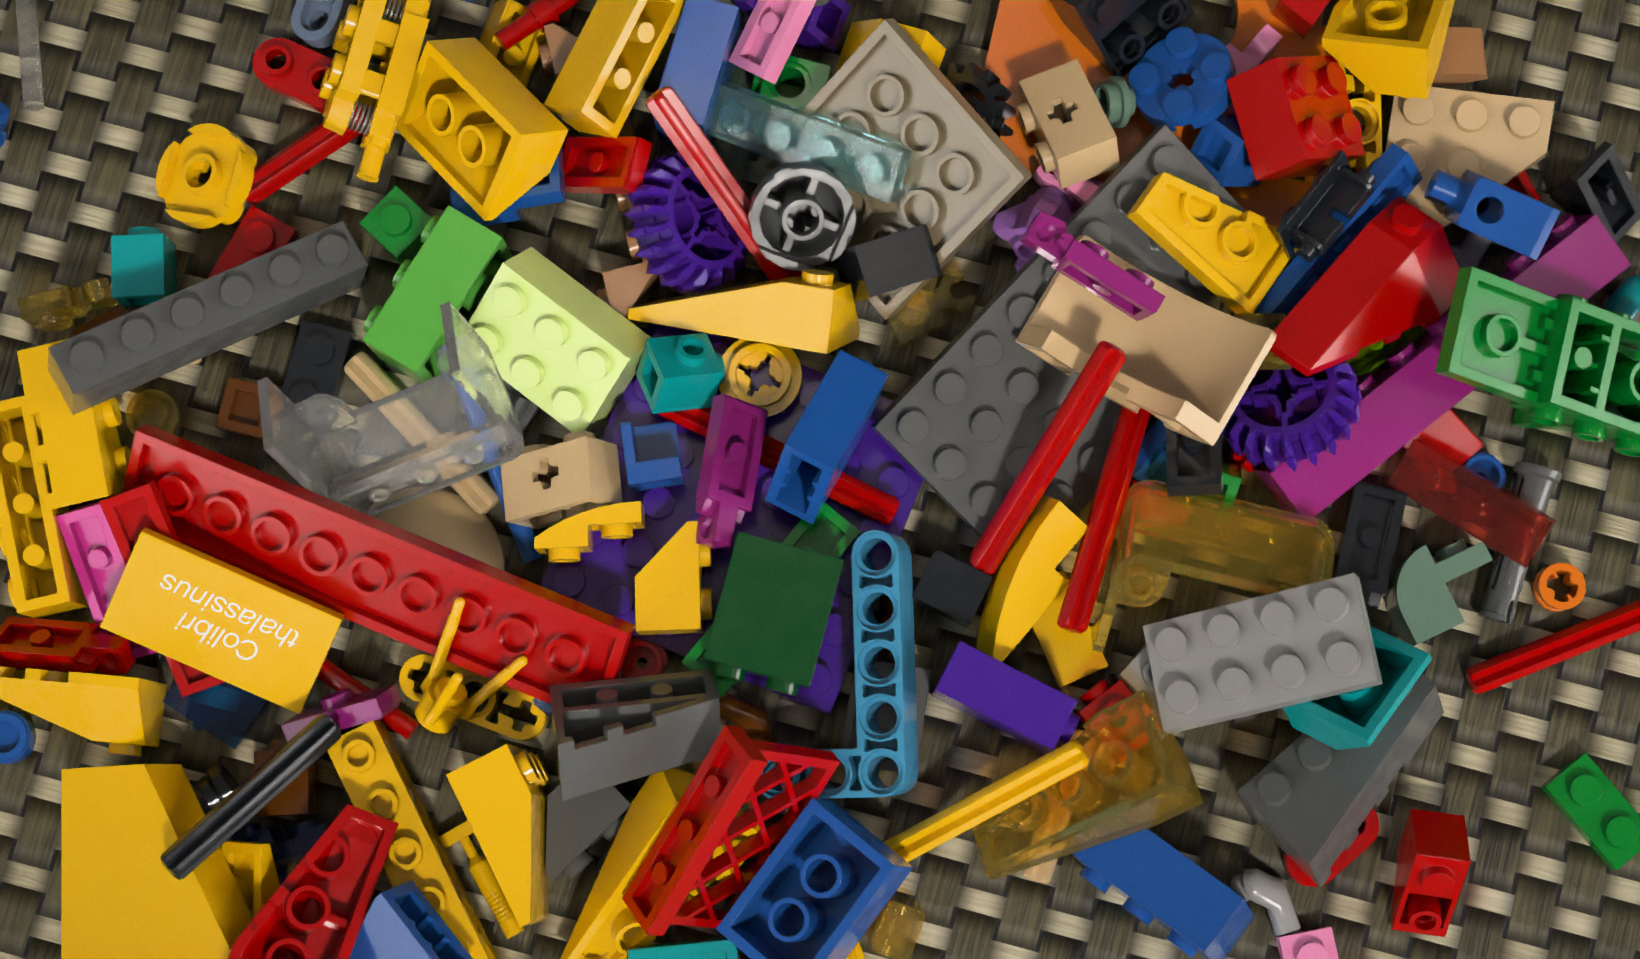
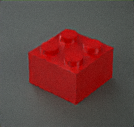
M1333 56L1275 57L1226 80L1256 181L1315 176L1323 166L1329 165L1340 150L1345 152L1348 162L1366 155L1361 140L1362 128L1360 122L1353 114L1346 91V75Z

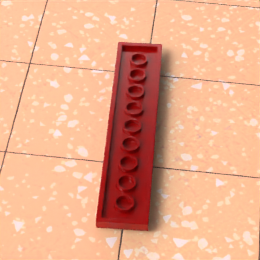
M147 423L135 431L122 491L154 479L182 544L345 615L344 618L434 656L456 598L462 597L465 600V605L446 661L492 679L519 656H525L528 660L527 664L504 685L551 704L550 685L618 679L635 628L634 624Z

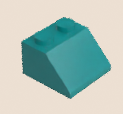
M1370 626L1383 684L1283 707V710L1293 728L1336 750L1370 747L1431 662L1432 658L1429 653Z

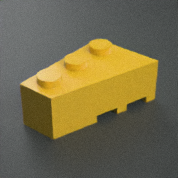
M65 340L17 351L27 413L30 417L35 416L42 445L33 447L36 463L39 465L47 463L52 493L42 495L44 511L107 497L122 491L131 453L128 446H121L116 426L122 424V416L116 397L72 415L48 370V347Z

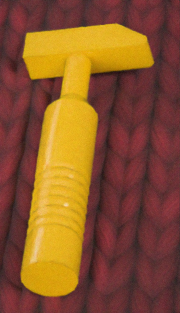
M467 820L439 836L438 839L444 849L458 842L461 843L469 858V871L508 940L526 928L519 926L487 858L478 854L469 836L474 832Z

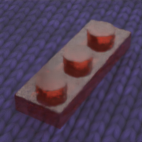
M1419 438L1413 439L1387 485L1397 491L1407 493V497L1525 568L1531 564L1557 521Z

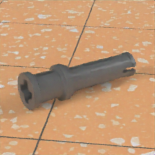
M1515 462L1513 467L1517 477L1509 504L1503 505L1501 509L1502 519L1506 522L1485 598L1478 616L1507 625H1512L1514 621L1516 605L1523 587L1538 531L1544 530V527L1548 526L1550 520L1546 510L1553 486L1560 483L1562 474L1558 471L1526 462Z

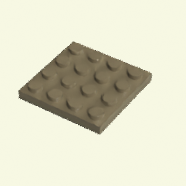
M894 18L884 19L752 165L763 178L767 173L782 164L796 161L820 164L841 179L852 197L856 223L852 240L846 249L927 223L941 268L1033 176ZM932 278L867 299L881 316L887 320L894 317Z

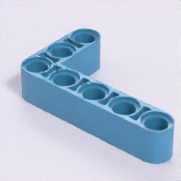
M879 530L867 531L857 538L852 548L857 748L819 749L832 751L845 767L846 777L843 784L838 788L828 781L818 799L897 796L905 794L912 789L918 778L912 555L907 542L896 534ZM886 541L891 547V561L884 569L878 570L873 564L872 553L879 543ZM887 595L893 603V614L886 623L881 624L874 616V604L881 596ZM884 649L890 650L895 659V668L887 678L881 677L875 667L876 657ZM885 703L892 705L897 715L896 724L888 733L883 731L877 722L878 710ZM886 757L895 761L899 771L898 779L891 787H888L881 781L878 773L879 765ZM768 761L761 775L775 768V762ZM809 767L794 775L792 786L806 779L814 767ZM778 784L763 794L768 798H772L783 792V789Z

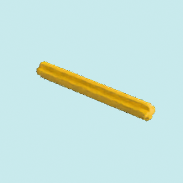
M1071 740L884 841V843L909 862L1083 769L1089 763L1087 754L1077 740Z

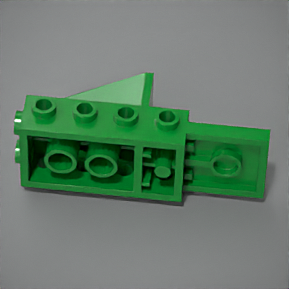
M1473 266L1459 268L1435 373L1509 399V406L1515 408L1512 422L1515 426L1572 432L1571 435L1575 438L1590 442H1604L1605 440L1614 443L1613 450L1619 454L1640 457V323L1631 320V317L1627 314L1604 310L1591 305L1587 299L1580 296L1558 294L1554 298Z

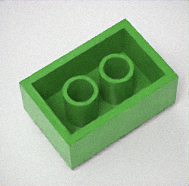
M449 205L442 216L436 214L429 220L420 238V241L424 244L413 261L406 259L398 268L392 280V286L395 287L394 291L385 305L379 303L372 309L363 326V330L367 333L362 340L380 360L432 391L461 348L456 343L502 263L513 257L503 237Z

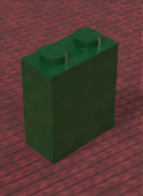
M738 531L704 655L706 662L715 664L712 674L744 682L746 673L767 678L765 688L792 696H797L799 687L810 690L844 560Z

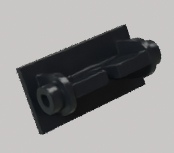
M1340 150L1329 165L1323 166L1317 172L1312 186L1296 205L1291 206L1282 216L1276 233L1287 258L1292 260L1296 254L1306 262H1311L1315 257L1321 258L1344 229L1341 221L1331 217L1334 212L1351 220L1366 200L1374 193L1372 185L1376 182L1375 177L1364 168H1359L1355 173L1352 172L1344 151Z

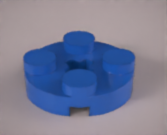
M1179 27L1170 31L1165 39L1156 43L1141 57L1137 65L1130 71L1128 80L1135 93V103L1145 120L1154 127L1166 125L1171 131L1177 132L1175 126L1191 124L1193 129L1206 126L1217 119L1228 108L1232 100L1226 80L1235 76L1236 68L1228 49L1221 41L1208 34L1194 33L1188 27ZM1191 74L1194 81L1192 85L1187 87L1181 84L1173 89L1178 78Z

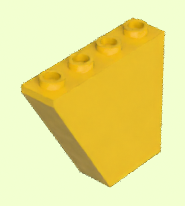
M132 764L61 769V959H227L233 942L253 919L220 847L181 880L173 877L162 865L160 859L162 853L205 816L181 764Z

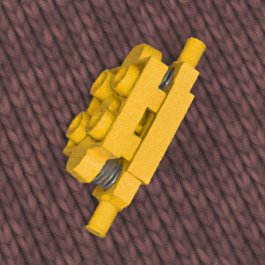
M358 0L357 6L349 5L345 19H341L332 49L341 53L336 52L331 67H327L318 97L327 99L322 115L324 116L323 127L343 136L348 126L349 130L353 129L354 132L358 130L359 134L363 131L360 147L365 149L356 176L364 181L372 183L379 181L378 177L385 154L389 152L397 123L404 112L430 20L427 19L431 0H399L392 22L391 19L397 0L393 2L388 19L387 15L392 0H389L384 16L383 13L387 0ZM371 56L384 60V62L381 61L378 69L380 73L367 69ZM356 106H358L355 119H354V121H353V123H352V119H353V115H354ZM361 108H363L362 113H361L360 120H359L358 125H357V127H356L360 110H361ZM366 109H367V114H366V117H365V121H364L363 126H362V128H361L362 120H363L365 111H366Z

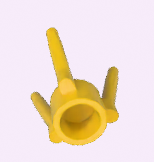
M458 597L454 601L429 673L420 685L424 695L415 707V716L418 722L429 731L445 734L449 732L459 718L469 720L477 707L509 681L528 661L525 656H519L470 698H467V690L461 683L463 679L461 673L457 672L452 677L440 678L465 605V600L462 597Z

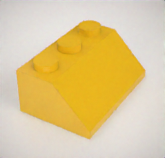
M475 37L427 40L413 76L403 115L396 126V130L484 221L494 220L551 172L568 132V129Z

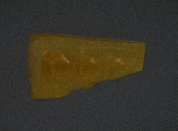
M1141 690L1095 713L1082 725L1085 731L1075 740L1082 745L1087 754L1089 763L1086 767L976 825L972 829L989 879L994 880L1154 827L1204 803L1186 754L1174 735L1162 730L1159 711L1147 692Z

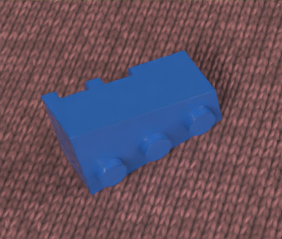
M1110 803L1073 853V856L1084 866L1079 873L1083 879L1104 894L1110 887L1127 899L1122 905L1125 910L1147 926L1150 925L1152 920L1156 921L1170 932L1166 940L1192 959L1196 953L1204 959H1225L1255 918L1243 897L1113 803Z

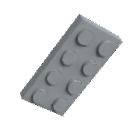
M1355 573L1143 626L1162 730L1168 734L1383 684L1360 578Z

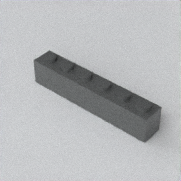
M340 221L48 347V370L72 415H75L361 288L368 264L344 221Z

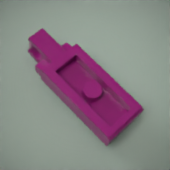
M1042 211L1033 218L1020 241L1051 261L1050 267L1136 321L1156 313L1166 297L1153 289L1155 284L1148 276L1134 269L1128 268L1125 271L1108 260L1109 254L1105 249L1088 240L1077 241L1073 238V235L1068 234L1065 221Z
M727 394L713 397L696 499H698L696 501V512L701 514L698 518L696 543L712 549L732 546L735 526L741 524L746 512L752 511L768 417L766 409Z

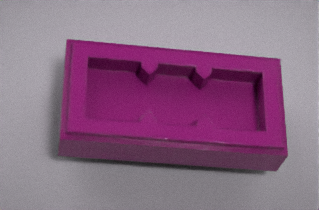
M396 684L355 696L352 695L350 688L343 689L320 699L321 705L302 710L300 714H296L281 724L286 741L289 742L319 714L328 715L342 730L381 719L399 706L402 700Z

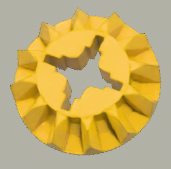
M739 339L722 356L725 366L724 382L719 385L721 394H727L764 408L768 412V417L783 413L795 398L798 397L802 382V370L799 359L792 348ZM768 357L771 358L769 362V377L775 380V384L780 385V387L762 385L758 391L755 390L753 396H749L751 392V378L745 375V371L739 368L758 370L762 364L766 363Z

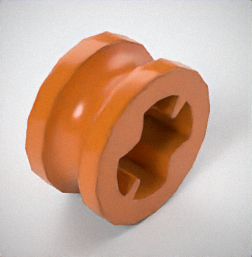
M1556 563L1542 568L1535 575L1532 582V593L1535 601L1542 608L1552 612H1561L1577 606L1583 600L1586 593V581L1583 574L1575 566L1568 563ZM1557 573L1563 575V584L1571 587L1570 594L1560 596L1561 601L1555 600V591L1547 588V581L1558 578Z

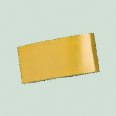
M641 501L601 506L581 512L562 520L534 538V549L540 555L548 554V562L551 563L581 561L580 553L593 552V531H601L602 539H627L633 537V529H645V508Z

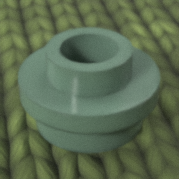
M1110 76L1105 82L1097 83L1093 91L1112 128H1123L1128 124L1130 116L1135 112L1136 97L1134 90L1130 85H1127L1121 76Z

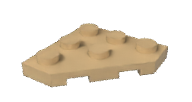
M1431 87L1427 99L1394 96L1386 150L1393 143L1407 151L1422 176V180L1405 198V201L1440 223L1443 229L1452 223L1444 218L1446 207L1424 198L1427 185L1435 171L1440 169L1461 178L1465 170L1468 169L1505 185L1546 156L1555 101ZM1487 197L1483 198L1478 205L1487 200Z

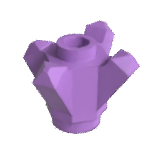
M1042 187L1035 194L1029 195L1027 201L995 215L992 230L1003 240L1008 241L1018 257L1015 263L1017 272L1037 253L1020 242L1033 218L1042 211L1066 222L1073 215V202L1061 190L1054 187Z

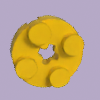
M213 123L195 125L187 130L192 135L186 137L181 144L173 141L165 150L156 173L157 194L165 200L166 207L168 208L165 209L172 218L190 227L206 229L215 227L220 223L225 225L233 224L241 217L244 210V202L250 193L254 179V168L257 164V154L240 136L223 126ZM211 166L212 171L208 181L205 184L198 182L200 174L208 173Z

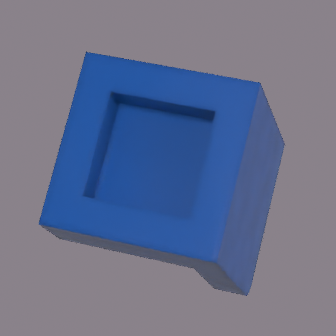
M1220 115L1217 119L1201 128L1190 152L1219 182L1221 187H1257L1260 185L1262 180H1255L1236 115Z
M631 421L620 422L628 485L632 492L685 484L677 427L674 422L670 421L633 427Z

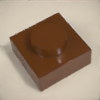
M228 377L215 428L220 431L271 442L275 422L274 417L282 390Z

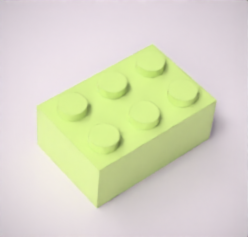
M530 247L502 263L456 344L573 433L581 431L590 432L608 418L617 400L637 372L646 340L651 337L533 247Z

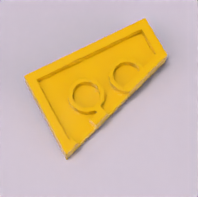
M1166 172L1153 177L1126 215L1240 318L1251 316L1290 260L1287 258L1276 233L1277 227L1266 223L1265 217L1250 210L1242 212L1220 202L1219 196Z

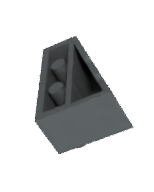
M713 669L550 685L554 745L562 801L704 759L721 732L719 695L714 674H712Z

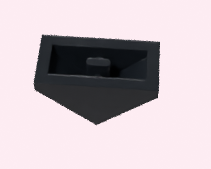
M1605 141L1587 156L1549 196L1565 212L1572 213L1573 216L1596 214L1616 244L1640 219V200L1613 145Z
M927 223L847 248L841 256L834 260L840 281L851 284L854 302L942 275Z

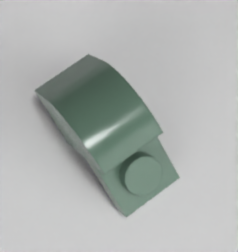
M1461 539L1434 552L1438 560L1436 564L1427 546L1424 545L1410 552L1397 563L1390 575L1386 593V606L1391 621L1402 641L1415 646L1465 622L1446 582L1493 560L1483 541L1467 548L1464 540Z

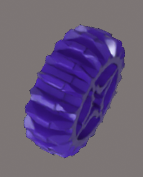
M678 151L651 161V164L647 165L643 184L638 186L635 192L627 194L634 207L624 214L634 224V229L627 236L637 239L639 249L635 256L648 260L646 274H659L661 286H674L677 292L689 293L699 291L703 293L713 290L717 286L727 284L729 280L735 278V272L746 266L744 256L749 251Z
M1269 351L1224 427L1222 436L1229 441L1231 449L1238 456L1245 454L1247 461L1253 467L1265 461L1266 466L1274 472L1282 462H1287L1288 467L1295 472L1299 461L1308 459L1309 462L1317 466L1318 454L1325 451L1336 455L1337 444L1335 440H1350L1352 432L1350 425L1359 423L1360 412L1358 406L1361 405L1362 395L1359 385L1356 384L1358 380L1355 371L1345 361L1306 377Z

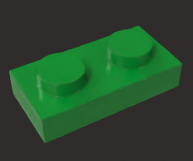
M1587 753L1577 755L1540 787L1610 870H1618L1640 851V815Z

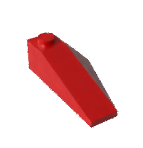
M1397 196L1364 227L1276 327L1274 332L1277 337L1269 351L1308 377L1357 357L1360 349L1379 341H1383L1386 345L1398 340L1402 332L1418 325L1425 329L1437 324L1450 310L1459 270L1458 263L1442 225Z

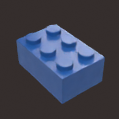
M812 798L716 930L750 959H846L914 867L834 801Z

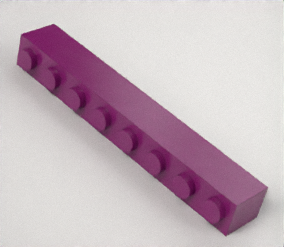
M1568 213L1556 220L1537 260L1515 252L1505 261L1508 268L1498 276L1554 298L1558 294H1571L1589 299L1631 264L1596 214L1573 216L1572 213ZM1449 312L1437 324L1427 327L1426 330L1428 332L1414 343L1409 340L1392 349L1384 358L1387 364L1372 375L1368 372L1357 378L1358 382L1356 384L1359 385L1362 395L1361 405L1358 406L1360 412L1359 423L1350 425L1352 431L1350 440H1335L1337 444L1336 455L1322 451L1318 454L1317 466L1309 462L1308 459L1299 461L1295 472L1288 467L1287 462H1282L1274 472L1266 466L1265 461L1253 469L1290 520L1304 523L1309 522L1476 389V387L1435 373Z

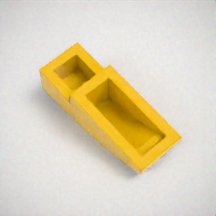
M1046 495L1041 497L994 573L980 619L976 649L1001 662L1004 661L1069 584L1055 568L1086 533L1087 525L1060 500Z

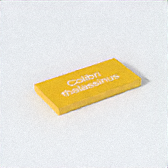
M145 527L138 537L100 627L300 714L345 615Z

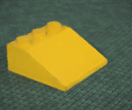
M505 744L446 774L519 926L523 927L538 923L549 917V876L545 873L548 793L544 786L552 781L538 754L533 755L532 752L527 753L525 749Z

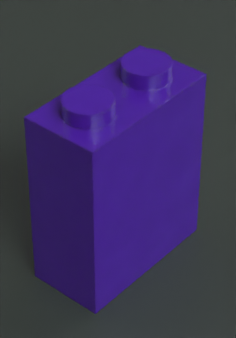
M959 641L931 695L1044 754L1054 750L1055 746L1060 747L1068 743L1080 720V716L1072 713L1078 700Z

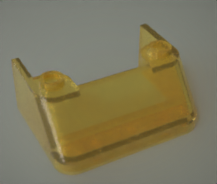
M1143 480L1135 483L1127 492L1091 617L1093 651L1104 652L1116 604L1147 607L1156 603L1166 590L1170 573L1264 595L1331 579L1335 542L1330 529L1321 520L1298 513L1231 499L1217 494L1168 497L1167 483Z

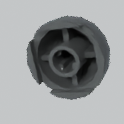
M796 161L779 165L763 176L752 193L748 219L752 237L765 258L781 268L802 271L804 269H815L814 266L821 265L829 259L832 262L841 256L852 240L856 214L851 194L837 175L820 164Z

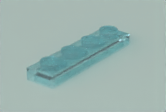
M731 83L720 86L709 131L711 136L784 164L796 161L820 164L837 175L845 187L887 203L899 200L912 150Z

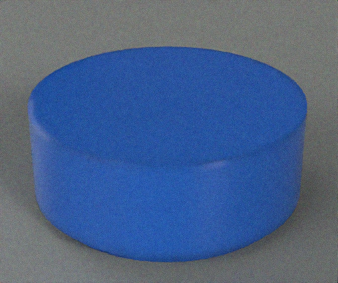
M2 710L0 711V763H18L32 752L36 743V730L31 720L24 714Z

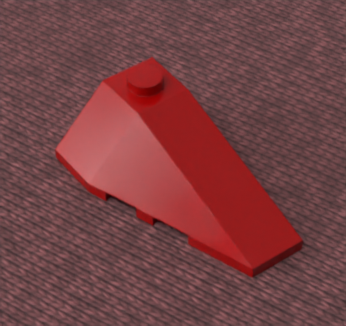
M347 804L233 942L227 959H349L399 823Z

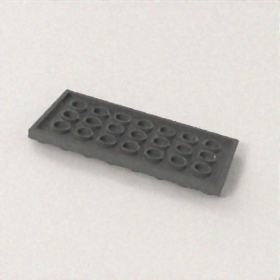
M1166 125L1157 126L1065 222L1068 234L1073 235L1074 239L1079 235L1089 236L1115 255L1162 283L1212 308L1241 319L1126 216L1153 177L1163 172L1219 196L1220 202L1246 212L1224 187L1219 185V182ZM1038 253L1013 276L870 426L979 537L982 536L1079 374L1072 373L1071 377L1015 342L1057 271L1050 267L1051 261ZM1291 260L1288 261V263H1287L1286 266L1283 268V270L1281 271V273L1279 274V276L1283 273V271H1284V270L1288 267V265L1292 262ZM1104 396L1043 494L1060 500L1075 515L1095 495L1121 405ZM1151 413L1145 430V434L1158 420V418L1152 415Z

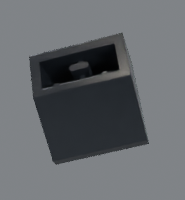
M1050 0L1066 27L1111 76L1121 77L1133 68L1152 46L1165 39L1170 31L1178 28L1194 14L1188 0Z

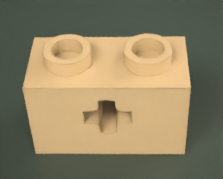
M1077 59L1019 81L1022 103L1015 105L1020 125L1025 134L1034 132L1038 143L1034 144V149L1039 164L1044 173L1053 171L1061 189L1120 166L1117 136Z
M581 431L566 434L563 436L562 443L551 446L547 444L528 445L520 449L521 455L500 460L506 522L533 529H541L555 525L584 511L623 503L617 444L597 439L592 432Z

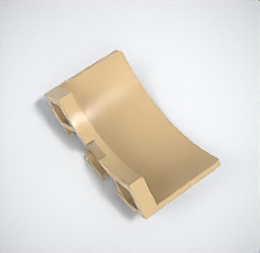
M1079 235L1076 238L1077 241L1088 240L1099 245L1108 252V260L1126 271V269L1130 268L1148 276L1155 284L1153 289L1166 296L1158 311L1142 320L1136 321L1056 271L1015 342L1070 377L1072 373L1080 375L1099 342L1104 340L1117 345L1125 352L1126 361L1104 397L1136 414L1140 408L1145 409L1164 422L1163 425L1166 428L1191 439L1214 446L1275 342L1276 333L1270 328L1236 318L1199 302L1131 265L1091 237Z

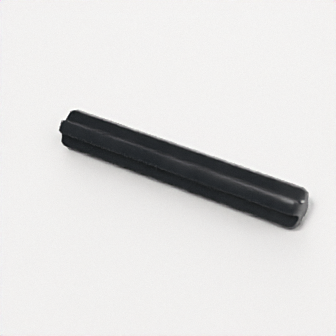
M319 714L162 853L160 859L165 869L178 880L184 879L341 738V730L336 722L326 714Z

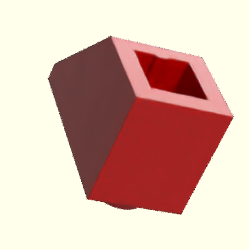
M1410 809L1398 848L1391 915L1392 930L1445 937L1471 863L1464 815Z

